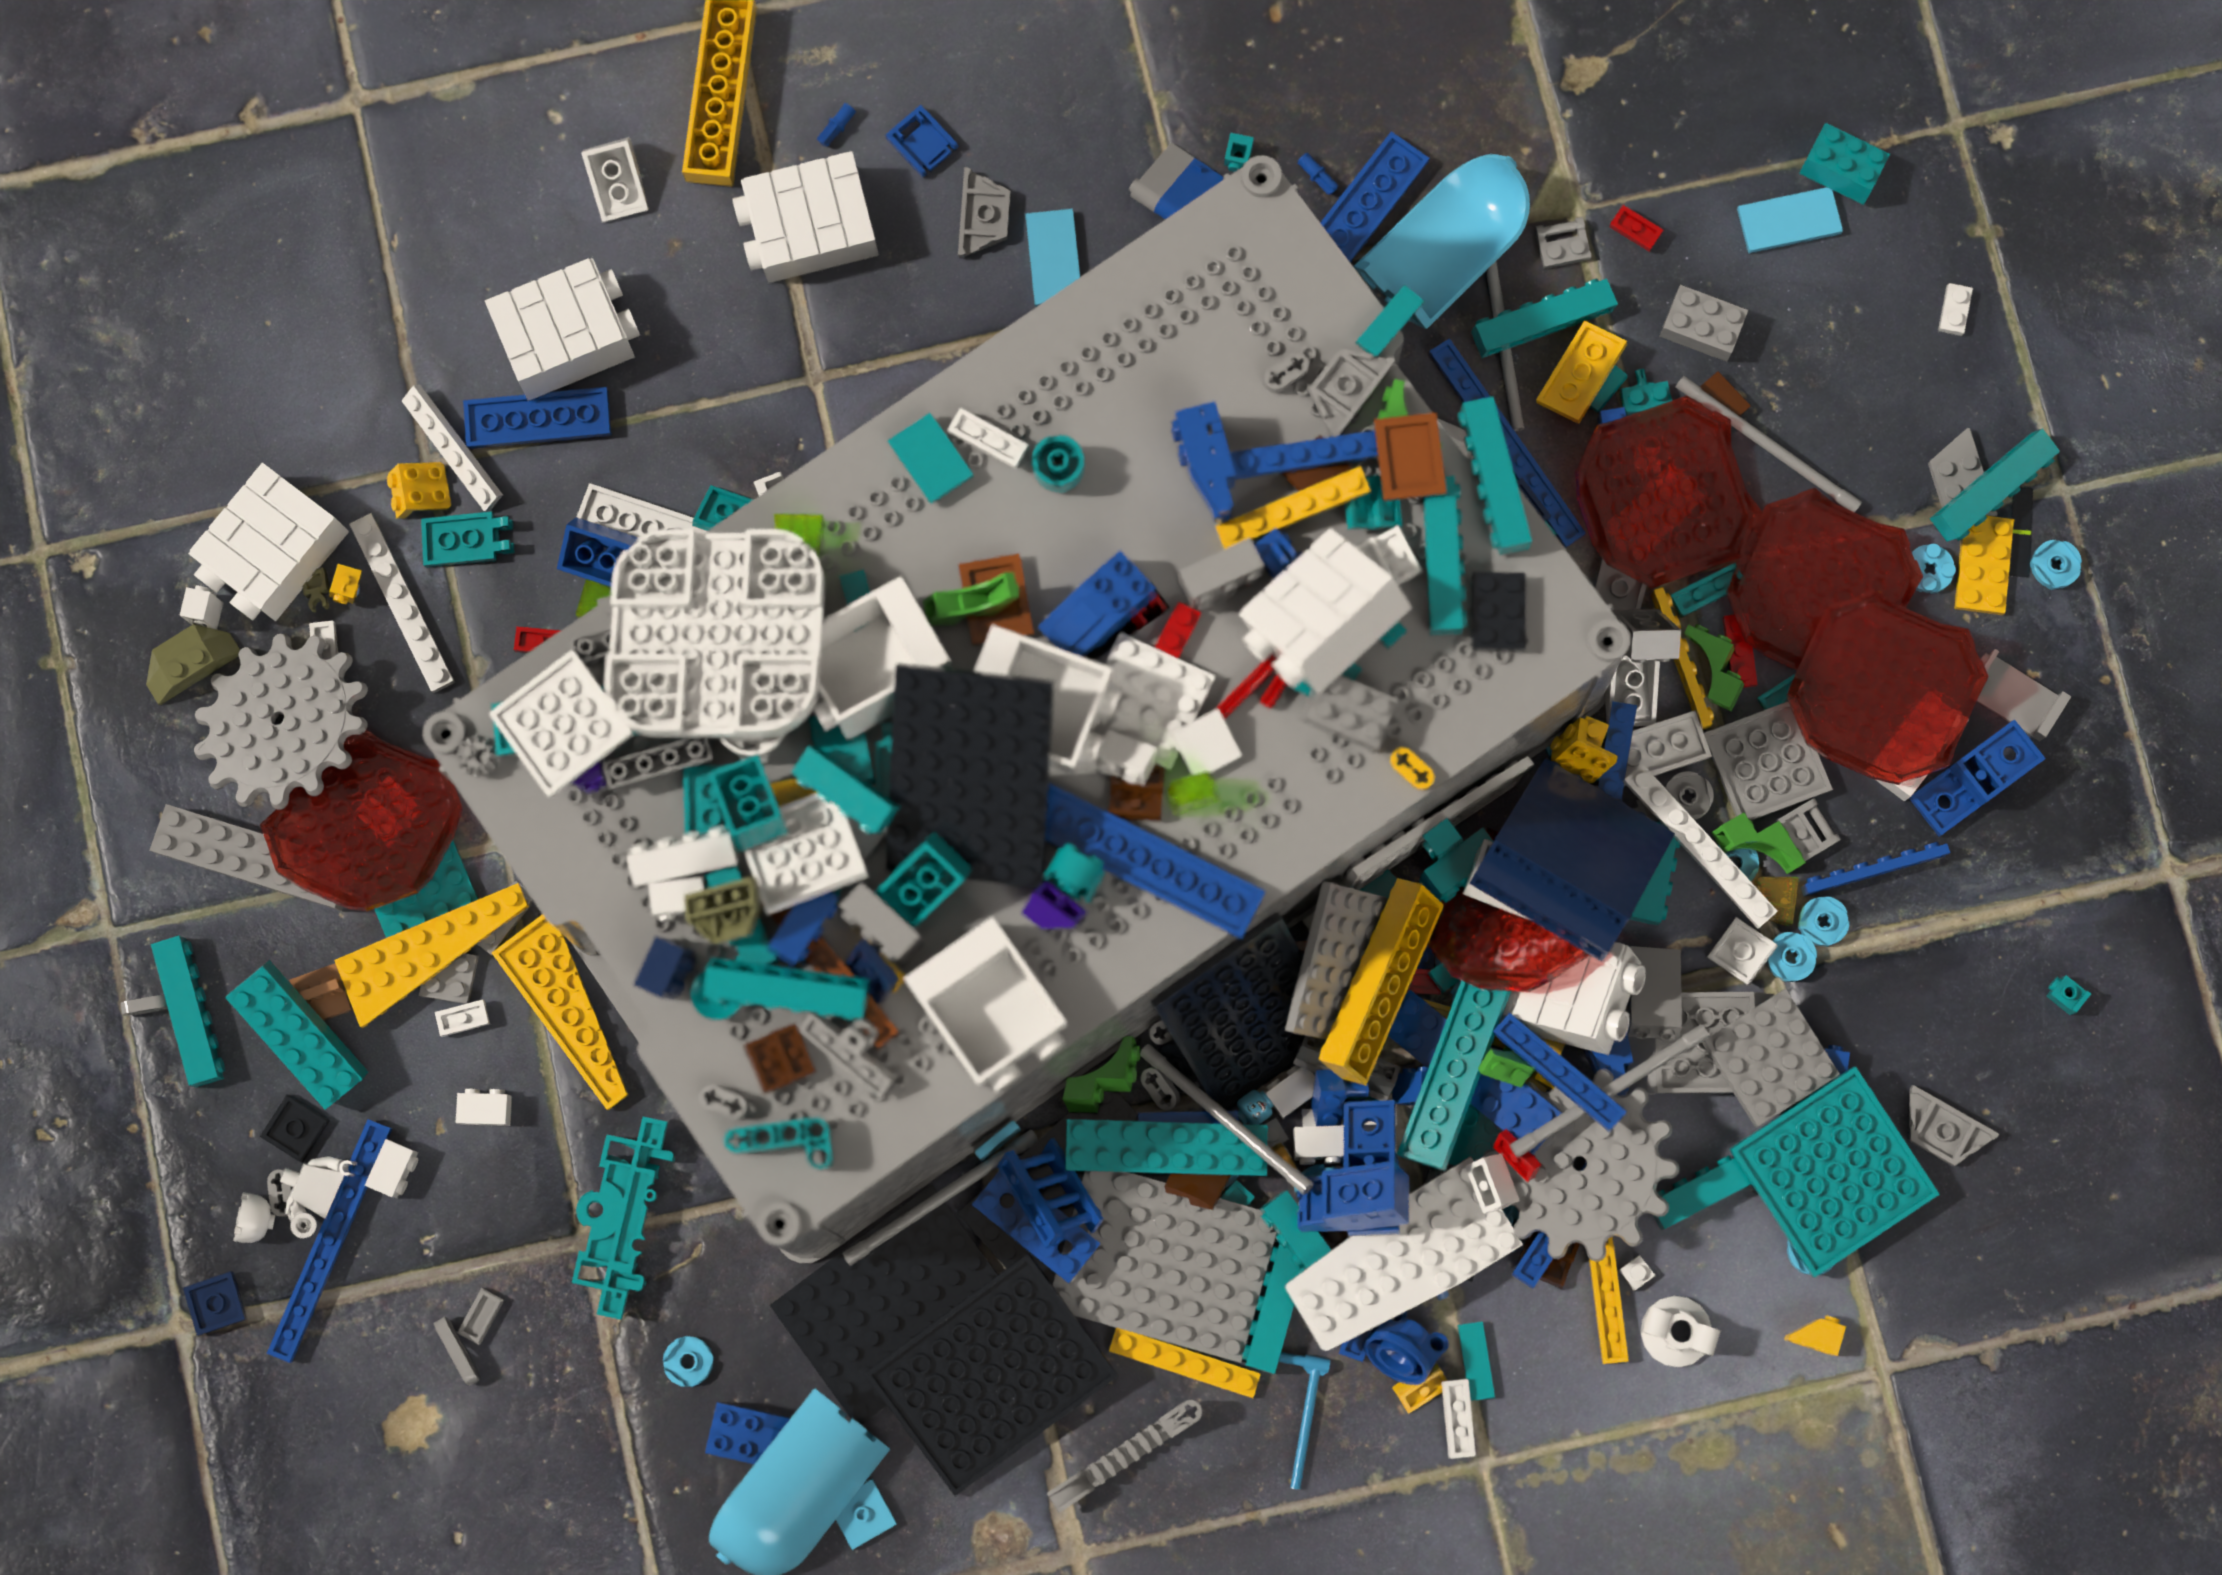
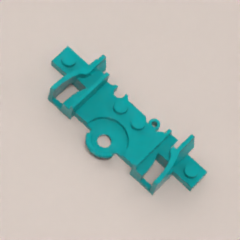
M642 1117L637 1141L606 1135L599 1167L605 1168L600 1191L594 1192L592 1190L585 1193L577 1203L576 1214L579 1222L584 1227L587 1225L591 1229L586 1251H579L572 1283L602 1289L596 1315L622 1320L629 1289L640 1291L643 1286H646L647 1281L644 1276L635 1274L636 1267H638L636 1259L642 1252L636 1251L633 1245L637 1239L646 1240L643 1235L648 1206L645 1201L654 1202L657 1199V1192L648 1188L654 1184L655 1179L658 1180L660 1166L650 1164L648 1161L650 1162L652 1157L675 1162L674 1154L671 1151L662 1150L668 1126L667 1121ZM616 1142L634 1149L632 1164L619 1157L609 1155L610 1143ZM652 1193L653 1197L649 1199L648 1195ZM598 1202L602 1205L603 1213L599 1217H592L589 1214V1206L592 1203ZM581 1266H607L605 1279L603 1281L579 1279Z

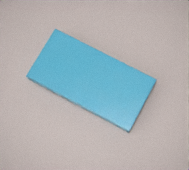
M1828 187L1741 205L1737 208L1748 253L1839 235L1843 232L1833 191Z
M1073 209L1026 214L1035 307H1038L1080 278Z

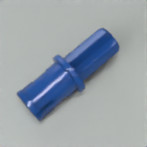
M844 103L833 118H829V124L817 137L818 142L828 147L840 132H844L845 125L856 114V111L849 104Z
M1308 152L1298 160L1297 164L1311 177L1310 180L1312 182L1315 181L1328 195L1333 194L1338 189V184L1325 172L1326 168L1324 166L1321 167Z

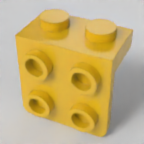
M399 463L389 472L387 483L392 490L391 506L396 513V519L407 518L413 511L448 509L451 506L443 463Z
M1580 717L1573 724H1569L1559 737L1556 736L1550 746L1552 750L1551 761L1557 762L1570 773L1581 776L1584 781L1594 783L1617 763V755L1586 740L1589 721Z

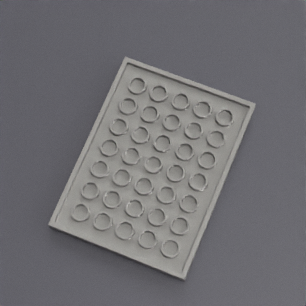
M1085 1171L1082 1184L1096 1207L1101 1211L1104 1219L1095 1233L1090 1234L1085 1224L1079 1225L1101 1244L1072 1281L1068 1283L1058 1274L1055 1275L1052 1286L1072 1313L1081 1318L1241 1363L1277 1233L1273 1227L1268 1228L1262 1221L1260 1216L1263 1213L1259 1209L1220 1198L1214 1210L1190 1205L1189 1198L1166 1193L1164 1187L1166 1183L1129 1172ZM1074 1207V1211H1073L1072 1217H1073V1216H1076V1215H1079L1078 1212L1076 1211L1075 1207ZM1065 1240L1062 1255L1071 1253L1073 1247L1070 1241Z

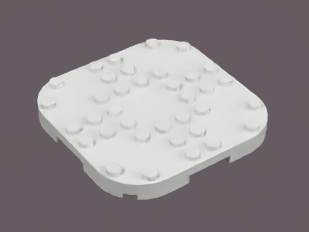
M659 530L636 539L638 542L628 551H623L616 563L612 579L611 605L613 612L610 652L606 657L605 692L613 711L627 727L637 733L652 737H773L791 731L807 718L816 703L819 692L825 578L817 555L803 539L782 530H746V533H696L695 530Z

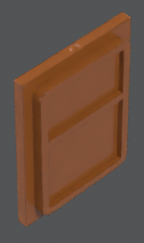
M1436 412L1374 419L1384 501L1447 494Z
M1020 553L958 564L962 589L990 581L1004 572H1014L1015 580L1019 586V597L994 616H967L972 646L985 644L992 625L1021 636L1034 635Z

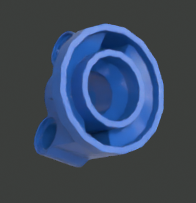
M1405 1311L1394 1317L1396 1321L1389 1319L1375 1326L1365 1341L1364 1349L1366 1356L1372 1364L1383 1374L1407 1385H1419L1425 1382L1436 1361L1448 1350L1449 1342L1442 1333L1434 1332L1429 1334L1419 1323L1407 1319V1312ZM1430 1344L1434 1345L1437 1351L1434 1350Z

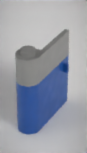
M1171 142L1140 179L1136 178L1129 188V191H1131L1130 197L1163 219H1167L1223 181V176Z

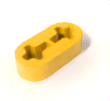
M1398 748L1392 753L1390 757L1391 767L1412 787L1417 790H1425L1431 786L1434 781L1433 771L1412 751L1407 748ZM1406 754L1408 756L1406 761L1412 767L1409 769L1404 764L1398 766L1396 764L1398 760L1396 755L1403 756ZM1415 769L1420 774L1426 772L1428 774L1426 777L1428 783L1421 782L1418 784L1416 782L1417 775L1412 770Z

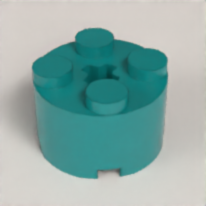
M1066 435L1048 436L1042 439L1033 451L1032 465L1034 476L1043 488L1062 494L1080 483L1085 471L1084 455L1080 445L1073 438ZM1061 460L1063 461V466H1054V461L1057 463Z
M1066 844L1064 848L1058 849L1043 878L1045 881H1049V879L1055 883L1054 886L1069 898L1080 901L1081 897L1086 898L1085 903H1089L1105 875L1102 869L1104 863L1094 856H1089L1088 858L1080 854V850L1075 846Z

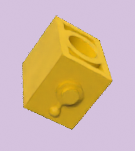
M338 564L329 591V597H332L333 601L341 604L354 603L355 597L358 596L360 591L359 583L362 571Z

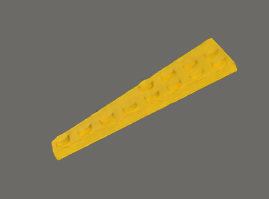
M519 883L335 959L334 961L359 1026L361 1028L368 1026L371 1021L379 1015H383L398 1001H402L417 987L425 984L451 965V962L470 951V948L489 937L493 931L527 909L529 906Z
M542 914L494 950L492 954L604 1107L610 1110L629 1096L565 937Z

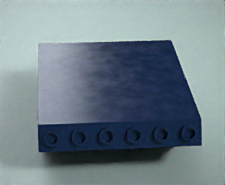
M1545 758L1498 833L1469 884L1603 962L1630 919L1675 833L1670 831L1667 826L1649 819L1643 812L1636 811L1627 806L1624 801L1606 794L1600 787L1593 786L1584 781L1581 776L1565 770L1557 762Z

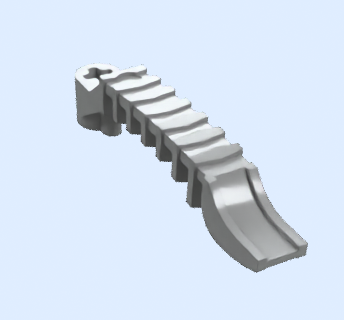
M1194 1400L1183 1402L1159 1418L1157 1422L1152 1425L1150 1424L1145 1430L1135 1434L1136 1436L1123 1442L1124 1444L1114 1448L1106 1456L1099 1458L1100 1460L1088 1465V1468L1085 1470L1082 1469L1046 1493L1058 1513L1093 1491L1098 1485L1105 1483L1110 1477H1114L1122 1469H1126L1134 1461H1138L1146 1453H1150L1158 1445H1162L1167 1439L1174 1437L1197 1422L1202 1415L1200 1404ZM1186 1405L1197 1408V1411L1194 1413L1196 1416L1194 1419L1188 1416L1177 1421V1418L1185 1413Z

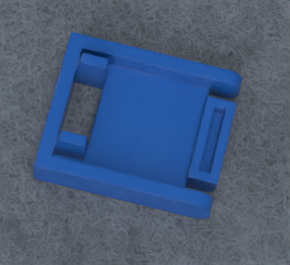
M922 105L918 106L885 135L888 142L922 178L927 175L923 169L924 166L931 172L952 154L948 148L949 145L953 150L959 148L955 140ZM917 120L921 126L904 139L901 132Z

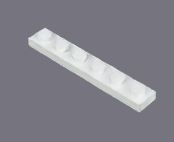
M420 384L414 385L403 398V404L484 512L491 510L503 494Z

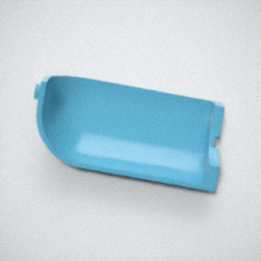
M1488 154L1461 165L1439 182L1354 266V269L1373 290L1377 287L1386 296L1384 301L1387 304L1404 285L1424 300L1423 304L1409 321L1427 329L1514 244L1523 232L1529 216L1530 197L1525 180L1516 168L1517 163L1510 156Z
M814 1388L720 1509L709 1535L710 1545L719 1552L716 1556L725 1564L729 1565L730 1562H733L742 1570L753 1575H780L792 1570L808 1556L889 1452L890 1448L853 1418L849 1422L844 1419L847 1414Z

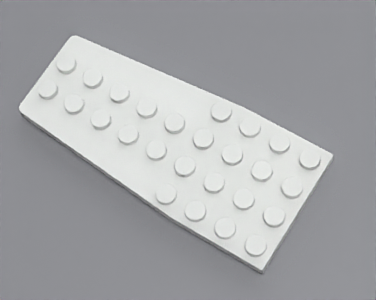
M1529 756L1519 762L1516 760L1509 764L1505 771L1499 775L1497 773L1492 775L1480 787L1476 786L1465 794L1466 796L1452 801L1444 810L1434 813L1426 820L1424 817L1419 819L1406 833L1403 830L1395 835L1386 846L1381 844L1375 848L1366 860L1364 857H1361L1351 865L1352 867L1346 871L1347 874L1341 878L1342 881L1337 885L1360 890L1382 875L1385 870L1392 869L1422 849V843L1425 842L1422 835L1444 819L1448 818L1453 827H1455L1516 786L1534 763Z
M1468 1157L1409 1193V1224L1400 1225V1234L1350 1236L1286 1284L1285 1289L1322 1350L1328 1351L1449 1290L1523 1245L1521 1240L1515 1235L1514 1229L1502 1209L1483 1214L1465 1167L1474 1162L1471 1157Z

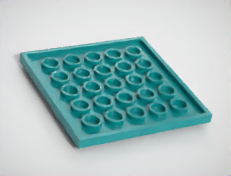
M1856 1067L1850 1068L1729 1149L1814 1278L1940 1195Z

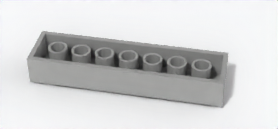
M167 804L149 850L166 858L341 912L357 869L356 864L352 861Z

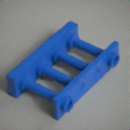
M1051 1138L1048 1141L1042 1154L1021 1160L1015 1151L1011 1150L1005 1152L997 1165L1046 1248L1055 1246L1063 1230L1085 1224L1090 1234L1095 1233L1104 1218L1101 1211L1096 1207L1076 1172L1065 1170V1154L1055 1138ZM1048 1163L1054 1173L1052 1175L1032 1180L1026 1171L1028 1168ZM1060 1183L1066 1194L1045 1201L1038 1189ZM1072 1203L1079 1215L1057 1221L1050 1210Z

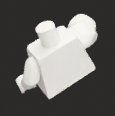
M327 1156L312 1159L308 1164H303L299 1173L285 1168L280 1182L293 1187L286 1202V1215H288L291 1221L290 1228L295 1236L307 1238L315 1232L316 1221L311 1214L306 1212L305 1207L326 1218L344 1175H355L348 1171L349 1165H357V1162L344 1161Z

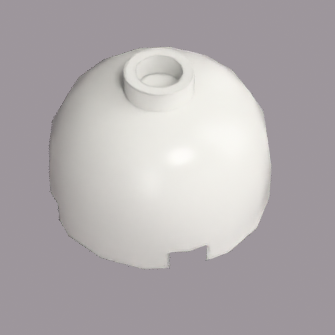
M243 1192L233 1241L253 1243L262 1239L267 1229H273L275 1215L270 1214V1205L266 1199L259 1195Z

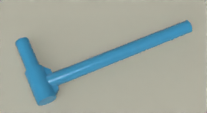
M1281 1352L1279 1362L1303 1366L1306 1372L1310 1374L1290 1488L1300 1489L1319 1378L1328 1373L1330 1359Z

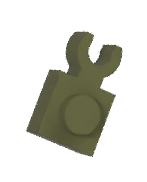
M324 567L316 569L312 574L313 577L302 586L304 596L310 598L308 606L314 613L317 612L316 604L322 602V606L325 609H329V602L324 597V594L330 591L327 571Z

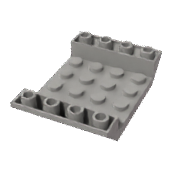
M611 627L570 639L573 650L576 651L600 686H605L606 657L610 652ZM637 735L631 736L606 755L603 765L609 787L612 789L711 761L713 758L709 737H652Z
M1681 992L1682 1029L1678 1040L1701 1024L1706 1028L1710 1036L1775 994L1760 992ZM1629 997V1000H1628V1003H1627V1006H1626L1625 1011L1628 1012V1014H1629V1026H1630V1022H1631V1002H1630V997ZM1628 1036L1633 1063L1627 1066V1072L1678 1040L1664 1041L1659 1038L1639 1039ZM1702 1042L1691 1049H1687L1628 1087V1094L1635 1088L1645 1089L1648 1095L1733 1093Z

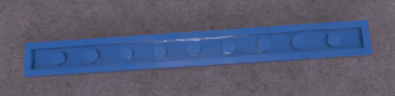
M1450 338L1429 351V355L1463 403L1490 397ZM1496 405L1515 478L1517 481L1523 478L1550 513L1551 518L1546 522L1557 533L1556 536L1564 548H1567L1584 537L1586 532Z
M367 1119L350 1161L357 1162V1165L350 1164L348 1167V1171L355 1175H344L267 1354L289 1363L293 1362L367 1190L365 1183L385 1140H388L392 1128Z

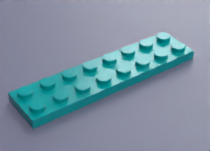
M1466 967L1399 1146L1398 1156L1443 1171L1446 1170L1481 1075L1478 1067L1491 1048L1495 1037L1493 1030L1500 1024L1514 986L1512 980Z
M1066 1120L1065 1170L1267 1176V1162L1223 1124ZM1243 1125L1267 1145L1268 1125Z

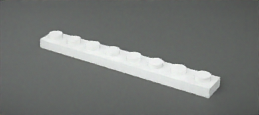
M370 513L350 523L349 525L431 692L434 694L454 684L455 681L374 516Z
M1643 764L1624 779L1623 782L1661 824L1667 826L1670 831L1675 833L1674 838L1757 929L1778 912Z

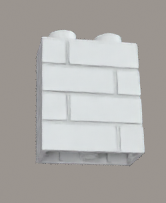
M852 151L830 156L826 159L822 158L802 163L798 166L794 165L774 170L770 173L766 172L746 177L741 180L744 196L732 198L739 226L752 224L756 240L743 243L750 270L763 268L768 283L879 256Z
M593 258L585 259L566 267L564 270H558L539 278L537 281H531L512 289L510 292L507 291L485 300L516 378L528 401L635 357L628 340L640 336L629 309L616 314L611 300L623 296L612 269L599 274Z
M261 463L247 480L245 486H242L227 504L228 506L223 509L209 526V529L204 532L190 549L188 554L201 564L194 573V576L209 588L218 593L226 583L237 592L229 602L252 621L262 611L276 622L303 589V584L313 577L312 574L315 570L322 566L349 531L330 513L264 463Z
M1331 528L1310 546V550L1307 549L1287 567V571H1283L1264 589L1263 593L1260 592L1248 603L1239 614L1250 630L1242 638L1247 648L1262 662L1271 654L1275 656L1277 660L1272 664L1273 668L1292 688L1303 680L1318 694L1412 608L1391 575L1349 542H1346L1344 538Z
M902 577L893 580L823 619L819 691L822 697L816 700L813 710L825 731L839 725L848 740L893 716L895 665L897 663L953 669L947 654Z
M992 625L975 671L1055 680L1050 766L1072 775H1077L1081 763L1094 767L1104 741V737L1093 733L1100 714L1110 718L1114 716L1123 688L1112 684L1114 679L1112 668Z
M993 917L904 978L913 994L979 1089L989 1082L996 1093L1001 1091L1022 1075L1016 1066V1063L1034 1052L1041 1062L1066 1044L1060 1035V1032L1067 1028L1065 1019Z
M1517 919L1497 974L1499 977L1510 979L1514 982L1500 1023L1511 1013L1540 1038L1609 1055L1614 1040L1622 1041L1626 1036L1629 1027V1014L1625 1009L1630 995H1638L1643 988L1646 977L1645 967L1641 965L1642 963L1630 947L1622 943L1615 942L1604 961L1601 962L1540 925Z

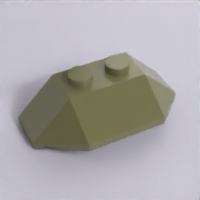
M193 624L152 650L146 685L158 705H162L237 658L240 648L230 633Z
M749 877L684 895L686 922L694 926L713 944L752 935L762 909L760 882L756 877Z

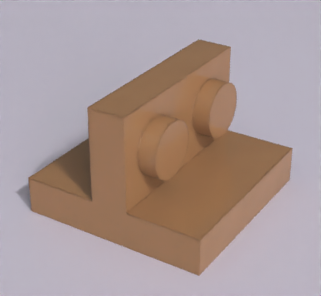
M336 963L289 980L292 986L323 1021L353 1010Z

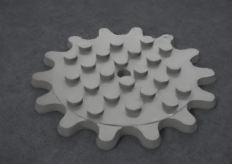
M277 634L273 638L271 650L263 656H259L251 647L242 648L239 651L241 665L237 673L232 676L218 673L211 678L212 687L218 691L216 702L212 706L201 707L195 712L196 721L201 725L209 726L210 732L205 740L195 746L194 753L199 760H207L209 758L217 760L216 768L209 776V784L212 788L219 790L230 782L237 783L236 801L241 807L250 806L258 794L266 792L270 795V802L273 808L277 810L284 809L289 802L290 792L296 787H303L309 795L317 796L324 788L321 775L325 768L335 766L339 769H346L352 762L351 755L344 749V741L347 737L362 734L367 729V721L363 717L354 716L352 706L357 700L365 697L368 687L360 681L346 683L344 675L352 665L351 655L341 652L331 659H324L322 654L325 640L320 636L309 637L302 648L294 650L291 646V638L288 635ZM279 714L284 715L282 723L275 725L274 723Z
M1600 1069L1596 1072L1592 1083L1601 1089L1613 1082V1074L1608 1069ZM1525 1082L1562 1113L1576 1105L1556 1087L1549 1092H1542L1534 1083ZM1635 1088L1626 1096L1616 1094L1611 1097L1627 1113L1610 1133L1586 1113L1548 1137L1534 1154L1542 1165L1535 1178L1528 1183L1505 1160L1520 1199L1519 1202L1513 1204L1519 1211L1518 1221L1513 1226L1514 1233L1519 1239H1527L1532 1233L1541 1231L1548 1237L1547 1251L1552 1258H1562L1565 1256L1569 1245L1578 1242L1585 1246L1587 1255L1591 1260L1601 1261L1606 1256V1242L1612 1236L1621 1237L1629 1246H1637L1642 1242L1643 1234L1638 1227V1219L1642 1214L1651 1213L1662 1217L1668 1213L1669 1204L1664 1198L1659 1196L1656 1186L1661 1179L1676 1177L1680 1168L1675 1160L1665 1159L1658 1152L1659 1143L1671 1135L1672 1126L1666 1120L1648 1122L1644 1119L1642 1110L1649 1098L1645 1089ZM1494 1123V1125H1495V1127H1496L1497 1129L1503 1131L1501 1128H1499V1127ZM1490 1149L1484 1153L1483 1158L1499 1153L1495 1149ZM1578 1156L1584 1157L1587 1161V1167L1583 1171H1577L1573 1166V1161Z

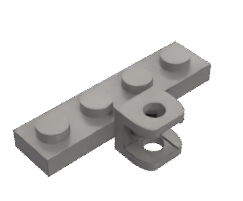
M810 1012L799 1029L803 1035L877 1098L880 1099L895 1080L896 1076L866 1052L876 1040L878 1029L865 1018L858 1019L843 1032L825 1016H820L816 1012ZM862 1027L868 1030V1036L862 1033Z

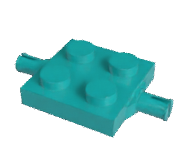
M1638 369L1635 371L1638 384L1633 387L1621 388L1619 391L1622 406L1625 407L1630 437L1638 435L1649 436L1652 448H1662L1659 434L1664 431L1675 430L1678 427L1668 381L1658 383L1647 382L1645 369Z

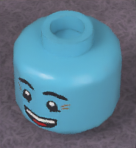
M1251 1090L1237 1101L1239 1109L1238 1118L1244 1125L1246 1123L1260 1125L1272 1115L1271 1108L1274 1105L1263 1090L1261 1092Z

